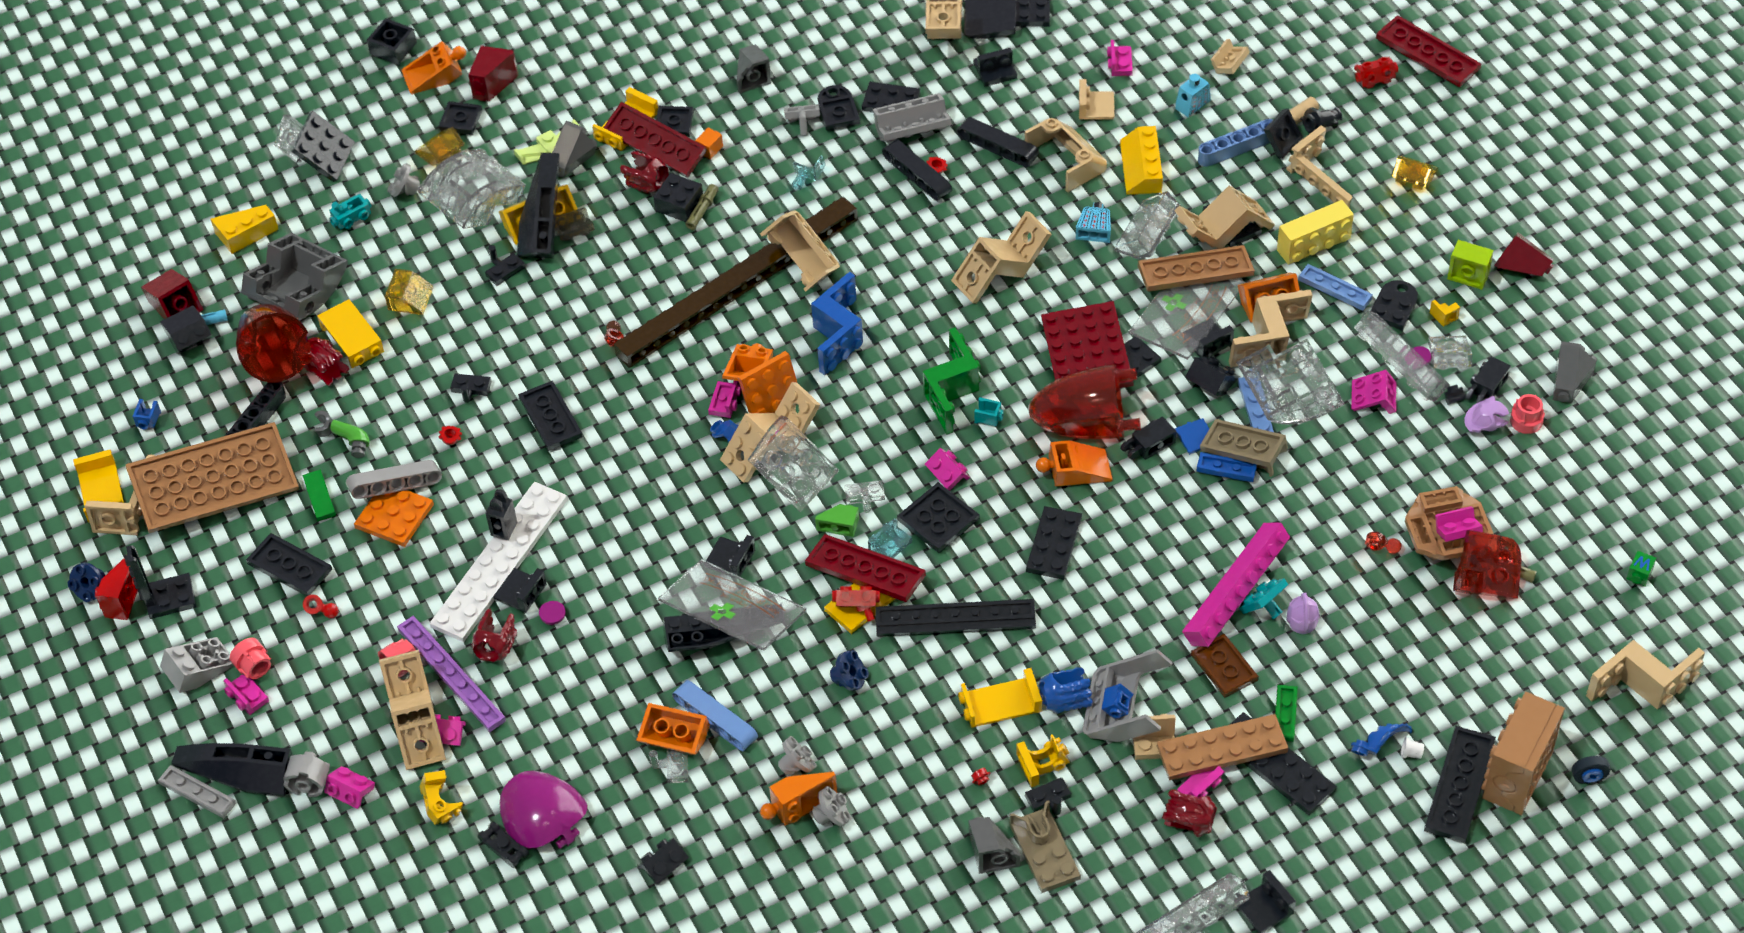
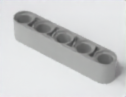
M425 460L353 474L346 479V486L353 498L362 499L434 485L442 479V473L433 460Z

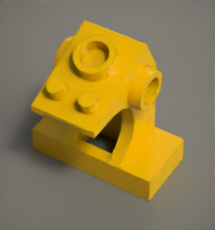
M1050 735V741L1046 742L1044 748L1038 751L1028 750L1024 741L1016 744V755L1031 788L1039 785V775L1060 771L1065 768L1066 764L1070 763L1067 757L1069 751L1064 743H1059L1061 742L1059 737L1055 738L1053 735ZM1049 757L1050 762L1039 764V760Z
M445 770L424 773L420 784V792L423 794L427 816L435 825L440 822L442 824L448 822L453 818L452 815H455V817L459 816L463 806V802L446 803L440 798L439 792L442 791L446 780Z

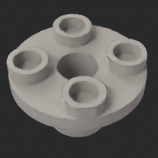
M406 163L401 168L398 167L396 169L394 183H391L387 190L391 196L396 197L401 190L407 196L409 194L414 195L418 191L420 181L417 176L409 175L411 165Z
M789 736L782 743L786 755L779 760L778 765L784 774L792 776L796 771L800 770L811 773L817 767L811 758L812 751L804 745L802 747L798 744L794 737Z
M828 786L820 790V804L816 807L813 806L812 810L816 822L824 825L832 821L838 826H843L851 821V815L845 805L847 803L845 796L842 793L837 794Z

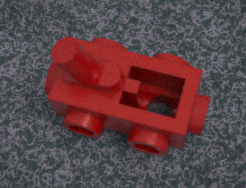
M1381 57L1379 60L1364 62L1361 65L1356 64L1354 66V70L1357 71L1355 73L1356 81L1365 88H1372L1375 86V83L1379 82L1384 84L1390 83L1391 79L1396 78L1395 73L1398 72V65L1390 57Z
M840 586V590L832 591V602H836V607H856L857 612H864L869 622L875 619L871 608L876 607V603H880V591L872 590L870 586H861L860 590H852L851 586Z

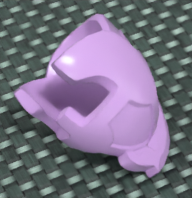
M1491 396L1473 405L1467 411L1464 423L1471 433H1480L1482 430L1494 431L1509 423V421L1496 416V414L1503 417L1508 415L1509 411L1501 402L1495 401L1494 396Z
M1301 593V596L1296 597L1290 602L1286 621L1293 631L1299 634H1308L1316 628L1320 618L1317 603L1309 598L1307 593Z

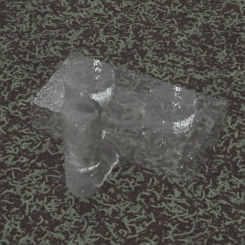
M882 480L844 485L847 505L862 503L865 513L871 511L870 502L885 500Z
M667 749V760H658L657 751L652 750L649 752L652 768H667L668 783L688 782V753Z

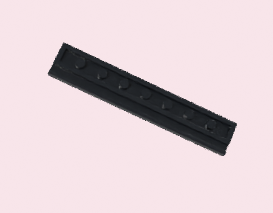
M1034 599L875 607L877 637L1036 629Z

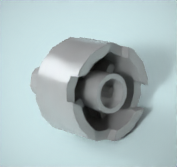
M307 751L304 752V755L290 756L284 776V787L297 795L299 792L309 793L308 797L319 796L322 794L330 764L317 758L313 752Z

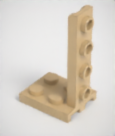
M1321 125L1292 147L1294 154L1289 157L1291 165L1286 170L1291 174L1296 171L1334 203L1343 200L1349 208L1352 196L1310 162L1311 158L1317 157L1321 153V147L1325 141L1326 129Z
M148 455L146 458H150L155 455ZM134 491L129 503L86 502L85 509L93 533L138 535L140 530L138 521L140 516H142V512Z

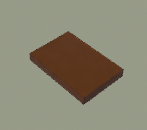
M1225 633L1215 638L1209 647L1199 646L1191 651L1193 659L1224 698L1259 679V676Z

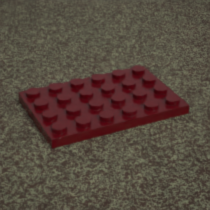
M1114 301L1041 314L1059 400L1134 386Z

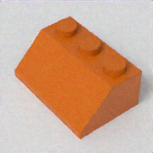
M1291 272L1238 285L1241 304L1250 322H1252L1257 298L1300 291L1297 274Z
M648 703L636 741L696 755L705 742L710 723L707 716Z

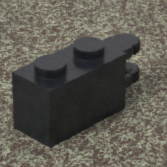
M1492 356L1487 362L1484 361L1479 369V373H1475L1471 378L1470 384L1472 386L1465 398L1470 400L1475 394L1478 396L1476 403L1491 396L1495 397L1508 380L1511 365Z
M1162 416L1157 420H1152L1145 427L1135 430L1132 433V438L1125 441L1120 449L1125 452L1130 450L1127 455L1129 459L1133 460L1141 455L1146 460L1176 443L1177 431Z
M497 489L485 513L491 536L509 540L517 524L513 500L508 498L505 491Z

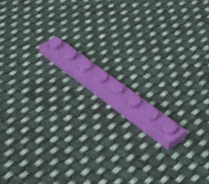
M414 616L397 626L398 631L413 645L415 650H419L421 657L489 732L506 721L505 716Z

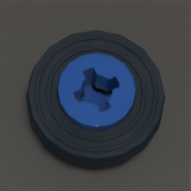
M1588 756L1578 760L1572 766V775L1575 781L1582 784L1599 782L1610 774V765L1607 759L1602 756Z

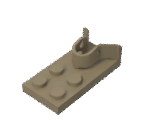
M1215 419L1203 439L1200 449L1203 452L1257 464V468L1264 469L1269 473V477H1272L1274 474L1272 465L1280 453L1287 451L1288 445L1286 435Z
M1049 801L1045 802L1042 810L1022 817L1014 813L1009 814L1011 830L1041 893L1081 880L1078 868L1051 815Z

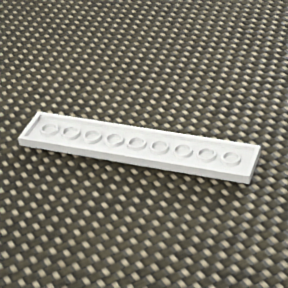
M534 482L514 508L517 524L510 539L505 540L497 537L491 539L431 620L430 627L464 642L481 620L486 610L494 602V594L513 568L518 569L567 502V495Z

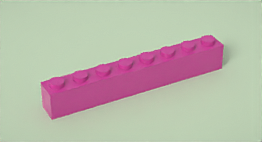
M1263 523L1182 630L1191 646H1210L1290 539L1282 523Z

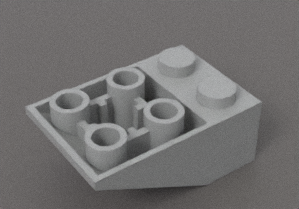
M217 637L167 648L164 650L160 664L161 669L179 693L197 689L234 666L230 661V653Z

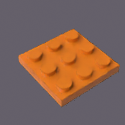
M786 351L738 377L749 413H775L790 384L797 382L790 355Z
M408 490L373 496L355 521L354 526L358 530L405 547L433 507L434 502L432 499Z

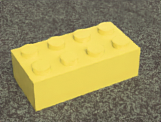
M1340 200L1279 226L1277 251L1289 265L1310 255H1315L1324 249H1329L1338 243L1345 242L1351 238L1354 214L1344 201Z

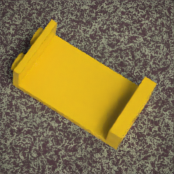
M631 87L625 91L627 100L625 104L651 118L657 115L658 100ZM596 124L592 125L593 135L596 140L602 141L620 151H623L628 146L623 143L621 136L604 129V125L602 127Z
M350 299L317 315L321 329L324 332L328 331L348 357L351 368L361 365L384 352L381 339Z
M111 449L73 459L79 477L84 506L87 501L124 503L117 467ZM83 508V511H84L85 516H86V518H87V521H88V523H89V518H88L86 509Z
M1032 668L1024 669L1023 679L967 691L965 683H962L961 692H958L960 704L965 706V709H963L965 720H969L971 728L1042 712V698Z

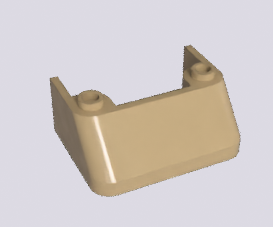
M1046 119L1025 131L1026 142L1038 147L1055 137L1075 156L1078 165L1066 171L1067 192L1106 171V159L1071 126L1057 119Z
M796 210L780 216L760 233L761 236L767 235L768 240L772 244H781L801 269V281L806 286L803 288L805 292L816 286L840 267L832 253Z

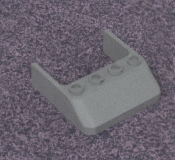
M1156 649L1099 667L1092 677L1090 687L1092 695L1090 698L1093 703L1091 707L1086 708L1083 733L1093 739L1121 742L1160 731L1161 726L1145 714L1132 718L1140 676L1144 673L1171 666L1172 661ZM1121 683L1134 694L1130 699L1128 715L1114 719L1102 710L1104 692L1106 688Z

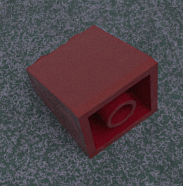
M480 46L468 74L473 99L490 102L518 77L514 50Z
M173 269L141 286L148 302L163 319L191 306H194L198 312L204 310L189 279Z

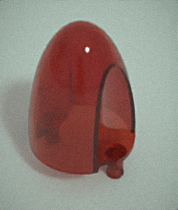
M259 304L249 308L242 314L237 330L236 349L243 368L252 377L264 382L285 381L299 373L312 359L310 355L311 344L306 341L308 331L302 322L288 310L273 304Z
M1115 364L1089 368L1059 378L1046 385L1032 398L1028 406L1030 418L1039 427L1049 432L1083 439L1123 438L1124 431L1141 430L1140 418L1124 420L1120 381L1137 380L1136 368L1119 370Z

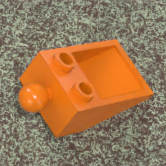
M441 41L401 69L409 92L415 94L447 85L460 77L462 72L457 60H461L466 56V50L462 46H456L452 51Z
M759 343L752 346L737 344L722 375V379L739 381V376L773 358V349H767Z
M1070 440L1050 442L1049 459L1042 457L1036 462V468L1039 472L1045 473L1051 468L1055 486L1112 481L1106 450Z
M834 772L789 776L769 787L771 803L762 805L760 815L766 820H771L777 814L784 826L789 823H795L800 817L811 812L813 806L816 807L820 804V790L828 786L837 793L836 774Z

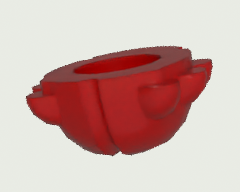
M929 157V160L926 161L939 174L947 170L946 160L940 157Z
M443 426L442 430L439 431L440 435L438 437L446 445H453L461 440L460 436L462 433L460 428L455 426Z

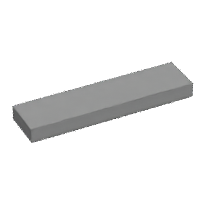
M171 765L158 779L160 785L223 819L236 804L235 799Z

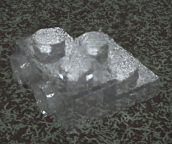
M1466 336L1428 337L1433 368L1446 370L1448 368L1465 369L1472 367V351Z

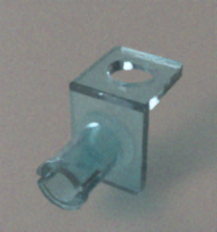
M819 157L813 169L794 162L793 166L797 176L791 183L795 189L798 187V190H801L808 178L817 181L826 166L824 157Z

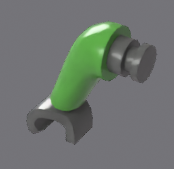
M317 411L315 413L316 418L320 422L325 423L324 426L315 428V432L319 437L329 436L332 433L348 440L349 445L352 446L351 456L355 458L365 457L364 451L370 445L367 432L357 426L333 420L325 411Z

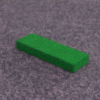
M321 469L302 475L317 522L336 516Z
M1277 685L1275 715L1285 740L1294 742L1298 687Z

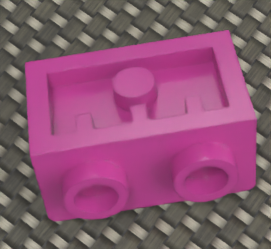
M1111 40L1110 46H1107V57H1111V59H1108V69H1111L1112 76H1132L1131 46H1114V40Z
M1472 506L1435 515L1436 531L1445 542L1483 533V527L1475 519Z
M244 674L232 682L227 678L223 680L226 687L224 691L230 699L233 697L238 708L241 711L245 710L249 715L269 702L267 695L251 678H247Z

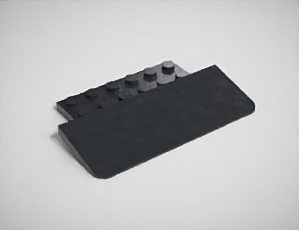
M965 0L964 34L971 39H987L1015 34V27H1050V0Z

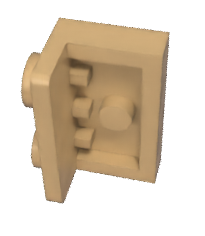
M1226 39L1211 58L1216 74H1234L1250 53L1248 47H1233L1231 40Z

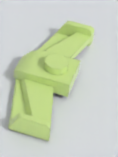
M575 120L572 121V123L579 125ZM550 130L536 137L537 145L519 150L514 149V154L523 165L539 161L541 153L553 152L561 132L555 135Z

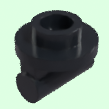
M1457 384L1446 387L1447 391L1444 392L1447 405L1466 399L1462 387H1458Z

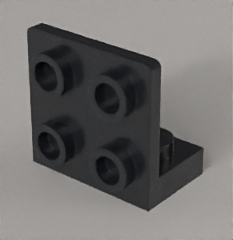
M1209 319L1182 333L1181 336L1200 358L1203 356L1210 357L1232 345L1234 329L1230 325L1220 328L1212 319Z
M746 535L745 539L740 541V543L719 537L704 563V568L739 580L755 552L754 537Z
M513 568L493 598L527 613L547 585L544 571L537 568L533 574L529 575Z
M1271 870L1263 874L1260 886L1243 895L1241 899L1235 900L1237 908L1258 933L1267 931L1293 915L1296 900Z

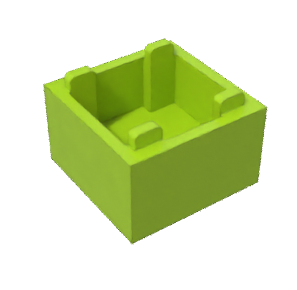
M1458 240L1451 255L1447 279L1483 290L1490 273L1494 250Z

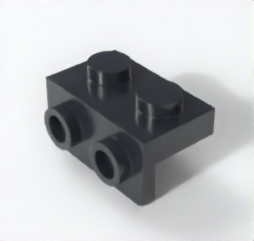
M666 838L656 845L657 850L651 853L649 851L640 858L642 862L638 865L639 869L643 868L655 884L661 882L689 858L674 838L668 841Z

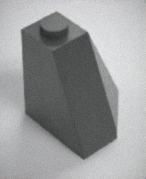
M756 44L740 49L737 70L738 93L771 84L768 56Z
M567 120L552 152L560 154L558 176L562 178L593 156L597 146V142L593 138L589 139L586 136L587 131L583 127Z
M1561 341L1555 369L1553 400L1572 403L1594 374L1597 358L1594 355H1589L1581 344Z
M976 817L973 820H968L970 839L979 874L1020 867L1019 851L990 817Z

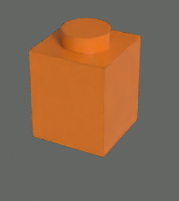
M707 128L695 140L707 148L703 156L712 159L723 147L722 134L710 128Z

